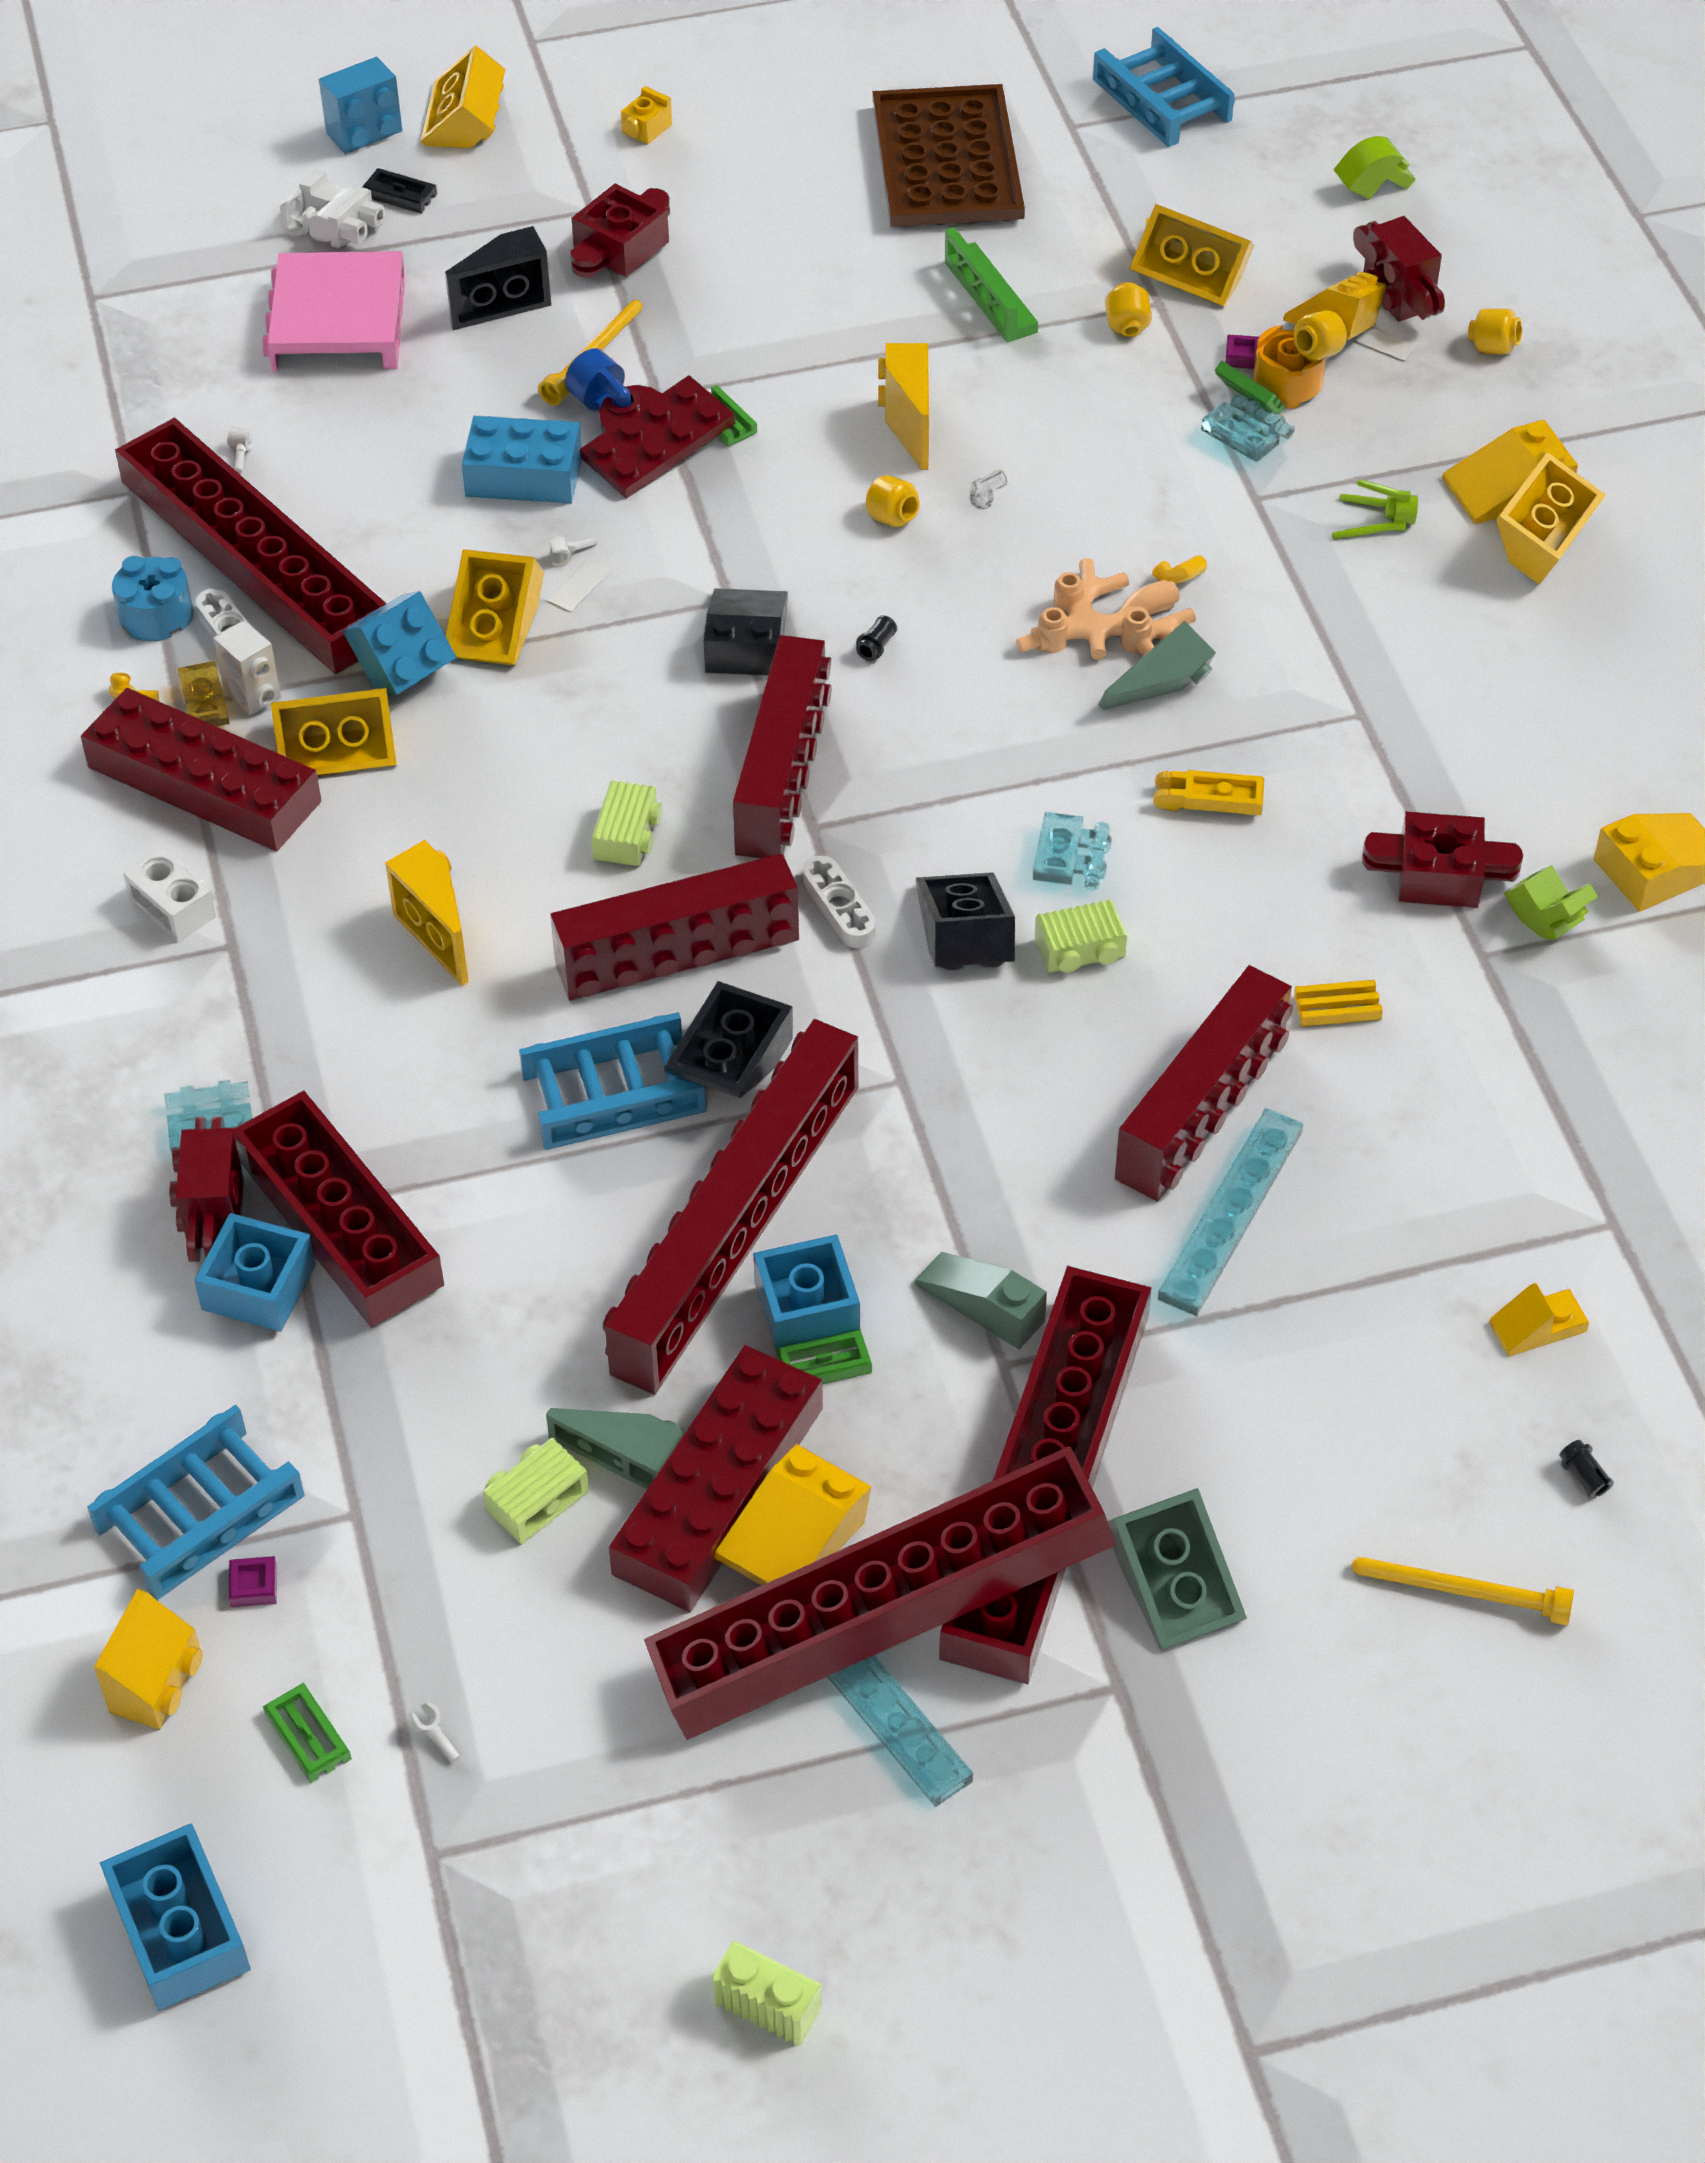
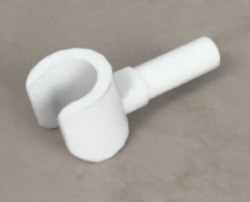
M231 427L227 443L230 448L236 449L234 470L240 474L243 470L244 455L246 451L251 450L252 442L248 437L249 432L247 429Z
M561 536L554 537L550 542L552 551L549 552L551 563L555 566L567 564L571 560L570 552L597 545L596 537L592 536L569 542Z
M425 1703L421 1705V1708L428 1716L427 1725H423L413 1712L409 1713L406 1716V1723L411 1731L415 1733L426 1732L450 1763L460 1758L459 1753L438 1725L440 1711L434 1704Z

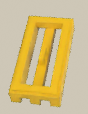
M1375 979L1295 986L1294 999L1301 1027L1382 1019L1383 1009L1382 1005H1379L1380 998L1378 992H1376ZM1369 1004L1368 1006H1357V1007H1346V1008H1345V1006ZM1329 1008V1009H1323V1010L1307 1011L1308 1009Z

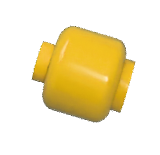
M1124 282L1116 285L1108 293L1105 299L1108 326L1115 333H1122L1126 337H1133L1140 334L1150 325L1152 313L1149 294L1143 287L1132 282Z
M1509 308L1481 309L1476 319L1471 320L1469 323V341L1474 342L1476 349L1481 354L1511 353L1514 347L1521 343L1523 330L1521 318L1516 317L1514 311Z
M1322 310L1305 315L1298 320L1294 329V344L1304 358L1311 361L1334 356L1346 344V326L1343 320L1330 310Z
M884 475L877 478L867 491L866 510L875 521L892 527H902L913 520L919 511L920 501L916 487L908 481Z

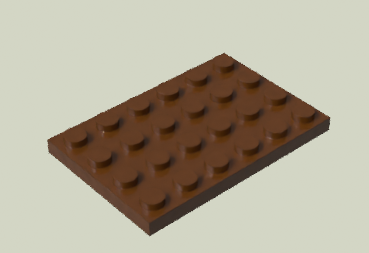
M1003 84L872 91L890 227L1024 219L1025 206Z

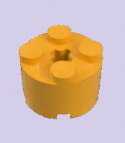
M1283 325L1274 326L1264 331L1258 338L1253 381L1274 393L1281 403L1285 405V408L1294 409L1299 407L1301 402L1314 398L1321 391L1324 382L1326 358L1315 361L1304 358L1294 344V330H1282Z

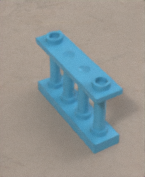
M1159 27L1152 29L1151 48L1119 60L1115 58L1105 48L1094 52L1093 80L1168 148L1179 143L1182 123L1214 111L1226 123L1232 121L1235 93ZM1154 60L1163 66L1140 77L1130 71ZM1172 77H1175L1182 83L1159 94L1149 88ZM1191 94H1195L1201 100L1178 111L1168 105Z
M679 1012L659 1015L643 1021L548 1043H538L519 1049L523 1081L538 1078L548 1110L538 1112L541 1139L545 1150L706 1112L704 1085L666 1073L668 1082L645 1087L634 1056L658 1050L662 1063L665 1066L675 1050L674 1046L678 1045L682 1039V1025ZM618 1059L629 1091L604 1096L595 1064ZM578 1068L588 1100L564 1106L554 1074Z
M236 1404L224 1413H218L211 1417L205 1426L115 1488L102 1492L93 1503L87 1506L94 1530L99 1536L116 1526L146 1560L139 1566L146 1589L157 1601L305 1496L300 1473L289 1461L278 1469L271 1470L245 1443L242 1437L247 1433L241 1410ZM224 1449H227L258 1482L241 1495L234 1496L205 1464ZM188 1474L196 1480L221 1508L204 1521L197 1522L168 1490V1488ZM151 1500L160 1507L184 1534L165 1548H160L131 1516L132 1513Z

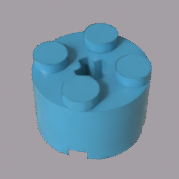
M130 556L123 560L122 568L115 574L112 581V592L119 623L122 628L125 627L129 630L132 637L143 641L165 640L172 637L171 632L181 627L184 630L192 620L193 606L186 573L181 566V562L174 557L141 558L139 556Z

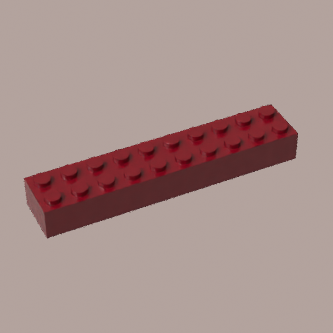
M174 417L115 449L122 483L332 673L336 675L359 661L342 631L387 603Z
M817 1019L812 1020L805 1032L800 1031L796 1035L791 1047V1053L785 1061L780 1060L772 1073L771 1082L765 1091H758L746 1119H741L736 1123L731 1134V1141L724 1151L719 1150L715 1154L708 1175L703 1181L699 1180L695 1183L690 1193L688 1204L682 1212L677 1211L674 1214L668 1227V1233L661 1244L657 1242L653 1245L648 1254L644 1269L639 1275L635 1274L631 1277L625 1290V1296L618 1307L613 1306L606 1314L603 1322V1331H605L606 1335L605 1354L608 1356L610 1376L653 1395L657 1394L858 1090V1036Z
M1071 1266L1066 1267L992 1481L1071 1446L1093 1489L1149 1317L1152 1287ZM1066 1568L944 1623L940 1630L939 1660L1029 1685Z
M1071 1446L649 1636L644 1639L669 1708L686 1740H689L1116 1546L1105 1512Z

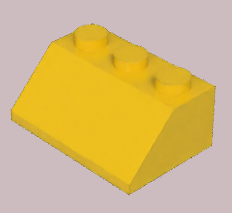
M477 45L471 48L434 81L420 142L424 146L472 148L481 139L486 141L496 127L494 120L500 108L498 102L504 88L505 68Z
M1155 203L1129 269L1225 307L1242 278L1255 245L1248 239Z
M1358 272L1357 276L1353 275L1284 313L1283 321L1297 324L1298 320L1305 315L1322 310H1330L1343 320L1346 326V339L1350 340L1376 325L1386 284L1377 282L1378 277L1375 275Z
M1546 452L1496 519L1509 563L1540 585L1606 494Z
M386 688L270 703L277 753L315 769L317 775L397 765Z

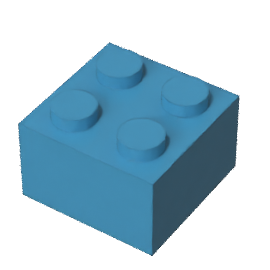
M377 56L319 78L326 134L344 154L403 131L396 76Z
M421 591L400 595L342 631L373 688H386L387 696L398 695L457 658Z
M230 1213L194 1279L201 1309L282 1332L316 1265L310 1234Z
M837 1234L753 1253L754 1283L775 1350L776 1348L860 1330V1301Z

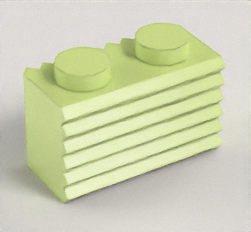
M610 781L591 838L593 860L640 866L642 856L650 854L653 844V831H651L653 825L658 826L660 824L662 816V803L656 800V788L654 786L647 787L645 784L640 786L637 783L632 785L630 782L625 784L623 781Z
M1111 899L1105 902L1102 900L1098 903L1093 902L1090 905L1084 904L1082 907L1077 905L1075 908L1069 907L1067 910L1062 908L1060 911L1054 910L1052 913L1047 911L1044 915L1039 913L1035 919V943H1037L1040 955H1042L1047 973L1060 970L1066 973L1073 972L1080 966L1097 962L1111 964L1126 955L1127 934Z
M551 1438L541 1446L536 1444L529 1447L521 1456L520 1462L508 1472L499 1471L489 1479L483 1490L485 1510L520 1544H524L527 1538H532L534 1533H538L548 1522H552L555 1517H559L562 1511L567 1510L568 1506H572L575 1501L580 1500L582 1495L588 1493L587 1471L584 1466L580 1465L578 1460H575L572 1455L568 1454L566 1449H563L554 1438Z
M736 1941L731 1943L712 1975L716 2007L723 2005L725 2011L732 2009L733 2016L740 2014L742 2020L749 2018L750 2024L758 2022L759 2029L766 2027L768 2033L775 2031L776 2037L784 2036L785 2042L792 2040L794 2046L802 2044L822 2007V1988H820L822 1984Z

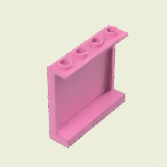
M402 251L279 253L277 267H272L271 282L274 290H269L268 303L271 312H266L265 322L266 331L269 335H263L264 357H270L272 371H277L279 354L381 352L383 368L398 369L406 280Z

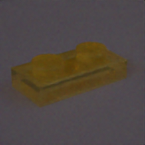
M215 661L177 668L187 713L214 726L230 724Z

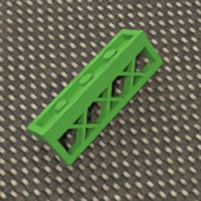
M955 227L946 229L945 264L1004 340L1008 343L1038 333V321L976 242L967 244Z

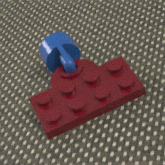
M598 348L589 349L579 354L572 361L566 372V389L588 409H599L602 434L580 448L581 459L626 499L716 438L723 431L736 424L735 414L690 375L663 393L643 385L624 386V369Z

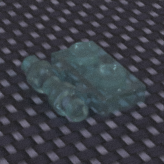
M1238 394L1232 398L1230 404L1226 402L1220 404L1206 415L1201 423V430L1256 463L1279 445L1280 436L1289 439L1295 430L1294 426L1286 422L1284 416L1277 412L1269 413L1261 408L1258 401L1252 398L1245 399Z
M1045 812L1033 867V880L1072 885L1074 873L1082 874L1085 877L1084 887L1088 890H1097L1100 880L1106 875L1107 863L1104 861V858L1111 848L1110 826L1105 822H1098L1095 824L1094 830L1084 829L1083 816ZM1079 847L1088 848L1090 851L1089 856L1079 855Z
M231 1080L218 1081V1086L194 1089L193 1085L180 1087L178 1092L164 1094L167 1110L183 1108V1113L167 1115L171 1155L173 1147H180L181 1130L195 1129L196 1117H206L208 1128H211L213 1116H222L225 1128L233 1127V1129L253 1118L250 1103L234 1104L236 1099L250 1097L248 1081L231 1084ZM221 1103L219 1108L197 1111V1105Z

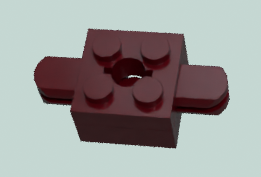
M614 183L571 217L574 248L570 251L573 273L579 277L592 278L603 268L607 267L627 277L669 243L668 216L670 215V197L668 193L659 188H649L641 195H638Z
M1405 215L1381 224L1372 221L1367 225H1360L1354 229V246L1365 258L1363 272L1377 276V282L1386 284L1381 305L1398 322L1417 315L1424 320L1432 315L1441 314L1444 311V294L1437 286L1442 254Z
M1405 811L1402 833H1369L1364 841L1361 859L1364 867L1369 871L1399 873V902L1478 908L1484 880L1514 882L1519 877L1524 855L1522 849L1516 843L1485 841V817Z
M213 1116L211 1128H208L206 1117H196L195 1129L181 1130L180 1147H173L172 1151L174 1173L178 1174L177 1181L170 1182L171 1207H177L176 1227L178 1232H184L189 1262L200 1261L201 1248H204L206 1259L230 1213L242 1216L244 1175L233 1127L225 1128L222 1116Z

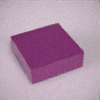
M1227 335L1225 363L1233 368L1254 369L1259 336Z
M275 1556L229 1560L230 1607L277 1604V1562Z

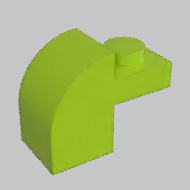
M1374 136L1360 141L1344 155L1333 169L1349 190L1369 200L1386 179L1406 189L1416 180L1408 169L1410 163L1401 155L1389 138L1383 136Z
M1552 865L1530 874L1503 893L1521 922L1538 936L1549 940L1558 939L1584 921V915L1588 913L1585 906L1598 897L1590 883L1568 892Z

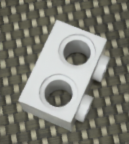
M246 620L239 622L213 638L224 692L250 716L281 698L272 644Z
M162 848L123 873L129 899L177 942H180L216 917L213 905L215 895L210 885L203 879H196L181 859H173Z

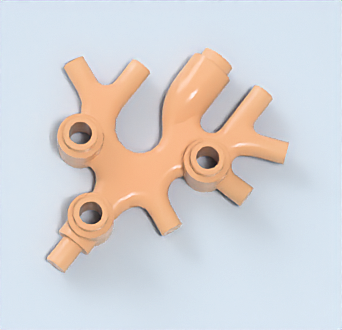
M1085 558L1079 562L1081 578L1072 572H1066L1059 576L1054 584L1053 607L1046 609L1039 617L1038 626L1031 629V634L1017 638L1016 644L1021 653L1037 648L1038 651L1044 650L1056 653L1062 651L1067 646L1068 640L1084 639L1090 644L1091 657L1095 660H1101L1106 656V639L1112 636H1120L1121 645L1126 651L1141 653L1144 657L1155 647L1152 644L1153 640H1163L1184 620L1188 624L1194 623L1196 616L1194 611L1188 608L1169 616L1152 620L1150 615L1171 609L1176 602H1179L1180 596L1176 584L1173 581L1167 582L1166 580L1146 585L1135 591L1127 598L1117 613L1101 614L1095 611L1092 607V602L1095 598L1129 586V579L1125 572L1107 578H1099L1095 576L1093 560Z

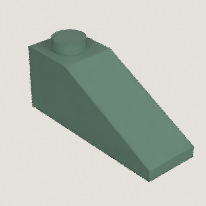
M1184 620L1108 687L1098 705L1104 710L1180 691L1192 681L1197 685L1212 671L1213 668L1209 664L1216 652Z
M941 1252L915 1280L917 1286L1019 1350L1045 1322L1047 1291L1011 1269Z
M550 1408L546 1413L549 1439L554 1438L560 1445L646 1490L685 1434V1431L675 1422L670 1420L663 1421L651 1414Z

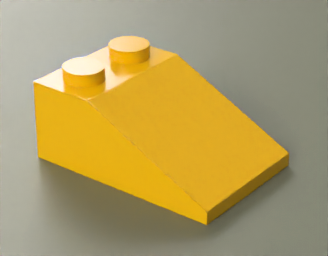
M886 343L885 358H878V380H885V385H878V407H885V422L920 469L928 470V343Z
M1543 419L1511 428L1443 472L1442 479L1472 522L1478 524L1498 518L1546 452L1576 473L1578 464Z
M462 550L446 632V639L457 657L455 659L516 666L538 608L544 571L535 557Z
M1691 813L1632 814L1600 829L1593 860L1635 908L1641 912L1705 884V828Z
M423 840L385 862L393 915L463 986L469 982L462 928L450 875L452 870L451 863L444 852L441 850L436 851L426 840Z
M796 1444L770 1470L715 1551L714 1558L762 1586L839 1551L863 1526L872 1486Z

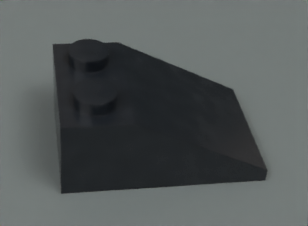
M534 226L500 234L445 271L450 321L453 330L551 306L547 250Z
M714 588L706 615L703 640L705 673L769 675L779 636L784 635L788 591Z
M994 872L916 877V888L928 950L935 967H941L946 970H958L963 968L964 965L981 964L985 967H998L1004 962H1015V915Z
M717 981L665 1064L664 1072L741 1098L775 1068L793 1039V1006Z

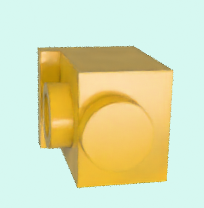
M647 86L641 88V95L621 110L622 133L648 145L672 125L671 98Z

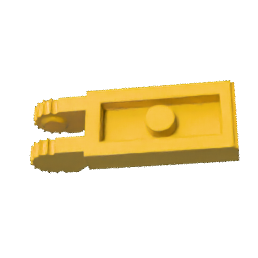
M1163 770V772L1156 774L1155 787H1157V792L1153 795V802L1159 809L1177 811L1184 807V809L1262 815L1263 776L1187 770V772Z

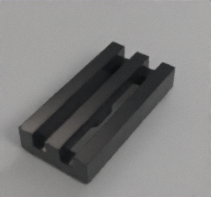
M377 168L362 186L371 190L373 200L421 214L425 210L424 205L428 206L431 203V197L435 198L437 195L435 184Z

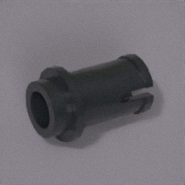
M885 615L879 616L867 633H862L857 638L856 651L858 655L868 661L880 658L884 653V646L897 632L898 628L895 621Z
M1576 1440L1560 1452L1561 1466L1564 1470L1570 1469L1588 1493L1589 1498L1595 1499L1597 1496L1600 1497L1613 1486L1614 1481L1612 1478H1609L1591 1454L1593 1451L1591 1445L1584 1444L1581 1440Z

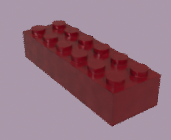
M786 635L779 636L733 799L735 855L765 858L784 852L785 846H792L795 825L791 822L793 817L799 818L802 795L799 792L800 789H807L810 768L807 766L808 761L814 762L817 750V739L814 736L815 733H822L824 725V711H821L822 706L828 707L831 699L832 686L831 684H826L831 670V657H825L824 640Z
M127 687L80 735L88 768L276 852L322 802L315 769Z
M783 853L550 913L555 965L568 1000L590 997L608 990L628 987L642 981L669 976L680 971L707 966L714 962L737 956H745L752 952L798 941V886Z
M1251 965L1246 967L1120 1126L1115 1180L1157 1202L1167 1189L1174 1190L1177 1187L1189 1161L1195 1162L1200 1157L1205 1146V1140L1211 1133L1217 1134L1220 1131L1231 1106L1238 1107L1247 1093L1248 1084L1253 1078L1256 1080L1260 1079L1267 1068L1269 1057L1274 1051L1279 1053L1284 1048L1289 1037L1286 1024L1293 1011V1005L1290 1004L1291 985Z
M305 1090L233 1129L241 1165L291 1228L295 1231L310 1234L314 1257L371 1328L444 1286L440 1255Z
M744 1345L609 1545L611 1574L691 1613L722 1565V1562L714 1558L715 1551L770 1470L796 1444L800 1445L822 1411V1379Z

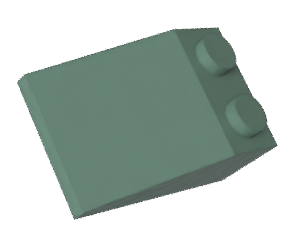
M1198 1488L1108 1521L1116 1546H1113V1550L1119 1566L1160 1650L1247 1619Z

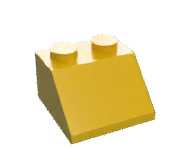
M137 1589L94 1666L109 1713L160 1730L167 1716L173 1715L176 1712L181 1701L182 1688L188 1676H194L202 1662L203 1651L200 1648L196 1631L192 1626L146 1591Z

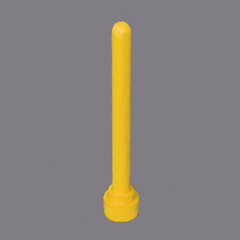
M636 299L632 300L579 354L593 348L603 350L641 312L643 308L642 303ZM572 361L560 373L549 374L539 383V395L546 403L556 406L568 396L569 391L565 387V376Z
M1357 1557L1351 1564L1353 1572L1357 1575L1542 1611L1541 1616L1549 1617L1551 1623L1566 1626L1569 1624L1574 1589L1556 1586L1555 1590L1546 1589L1545 1593L1365 1557Z

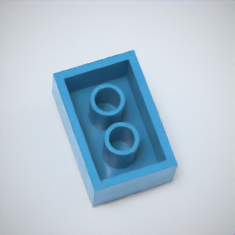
M473 415L462 460L465 497L572 504L582 460L580 456V448H582L580 422Z
M192 1823L99 1862L158 2011L251 1970L242 1940Z

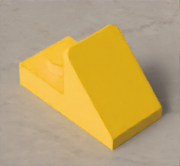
M1533 1283L1490 1318L1489 1324L1509 1357L1587 1332L1589 1321L1570 1289L1544 1296L1538 1284Z

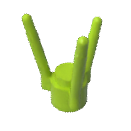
M1358 479L1356 482L1358 486L1388 495L1387 499L1340 494L1339 499L1353 503L1385 507L1384 516L1387 519H1391V522L1333 532L1332 538H1348L1390 530L1405 531L1406 524H1415L1418 511V496L1411 495V491L1396 490L1374 482Z

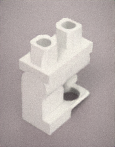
M317 169L299 183V190L280 205L281 222L287 234L297 237L305 235L310 231V235L314 239L322 242L331 241V246L339 249L348 241L356 244L364 241L368 233L367 225L378 228L385 222L384 206L372 202L371 190L363 187L358 189L355 186L343 187L327 181V173ZM295 200V208L290 216L289 209L292 202Z

